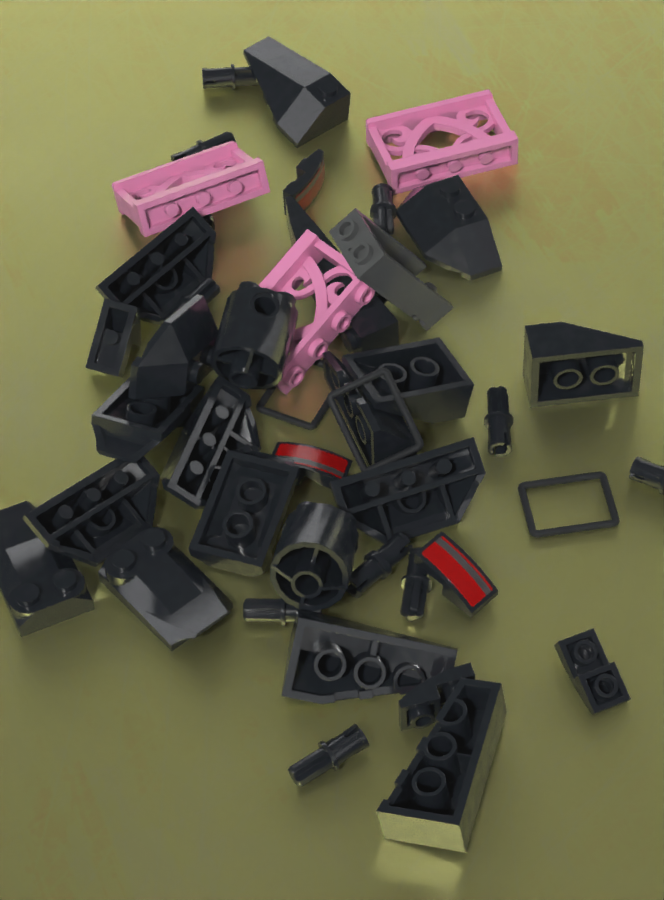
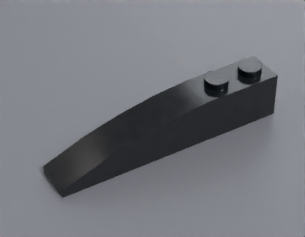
M292 195L285 197L291 245L293 246L301 235L309 229L320 240L338 251ZM325 258L318 263V267L323 274L336 267ZM339 276L329 281L327 286L334 282L343 283L345 286L337 291L339 296L350 284L352 278L349 276ZM314 293V294L311 295V296L313 297L314 301L316 302V297H315V293ZM374 294L372 300L367 305L362 306L352 318L349 327L344 332L339 333L349 352L357 353L399 345V324L394 315Z

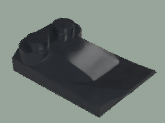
M129 377L91 416V424L96 438V450L100 455L135 464L146 453L162 442L177 427H184L186 421L203 398L205 386L196 385L186 395L134 400L128 398Z
M227 450L189 545L190 555L210 567L244 576L256 577L268 571L273 559L272 550L301 472L300 467L295 466L292 459L255 450L247 453Z
M28 501L0 510V592L21 637L94 610L93 599L86 587L84 576L78 571L73 559L47 549L22 519L25 514L36 508Z
M152 527L143 530L112 551L98 571L100 582L171 651L187 640L198 637L231 613L230 610L233 608V602L174 545L173 536L164 528Z

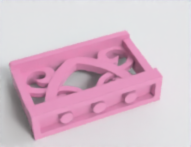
M489 89L366 120V142L371 148L387 180V184L392 187L393 195L411 191L414 188L456 175L463 178L518 164V137L514 130H510ZM488 120L483 126L477 128L479 121ZM493 129L495 135L489 136L487 133ZM436 131H445L460 136L452 146L440 149L433 146L420 145L429 133ZM391 142H392L394 145L401 146V147L390 146V145H387V143H391ZM390 155H392V156H401V155H402V158L396 159V160H392V158H391Z
M235 141L220 144L112 183L119 212L128 216L139 227L144 237L164 231L192 207L203 217L271 192L263 160L259 157L255 159L238 148Z
M309 229L301 235L259 284L261 288L271 289L275 292H288L296 300L305 299L314 293L316 297L314 321L309 325L295 329L283 377L275 387L287 395L292 388L298 386L314 362L323 357V352L328 350V346L339 333L344 332L349 327L352 318L362 306L367 305L372 300L375 294V290L357 279L341 253L320 240ZM323 258L336 266L324 274L318 267V263ZM336 277H351L352 281L339 296L337 291L345 286L343 283L334 282L327 286V283ZM304 281L303 286L306 287V288L301 289V290H296V289L300 286V284Z

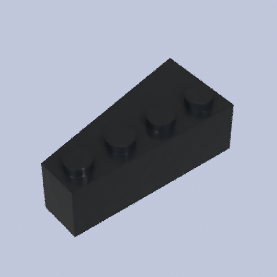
M460 678L436 716V724L428 737L423 736L416 748L417 754L407 770L403 769L394 782L395 789L388 800L383 799L376 810L384 839L466 853L507 713L501 683Z

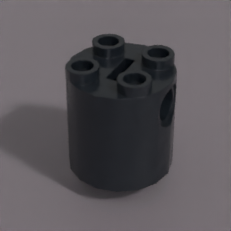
M244 281L239 284V288L233 291L227 298L210 357L211 367L217 375L243 389H268L276 386L281 381L298 320V310L295 307L296 299L292 294L261 288L258 284L251 281Z
M310 501L301 502L297 505L296 510L289 514L282 527V535L277 543L270 565L271 583L275 592L286 603L299 609L317 611L329 608L342 599L349 585L354 565V555L358 549L359 533L356 528L355 517L351 513L344 512L331 504L313 503Z

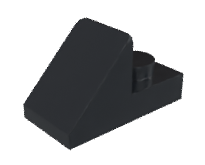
M104 299L85 368L123 378L132 344L141 346L142 343L139 307Z

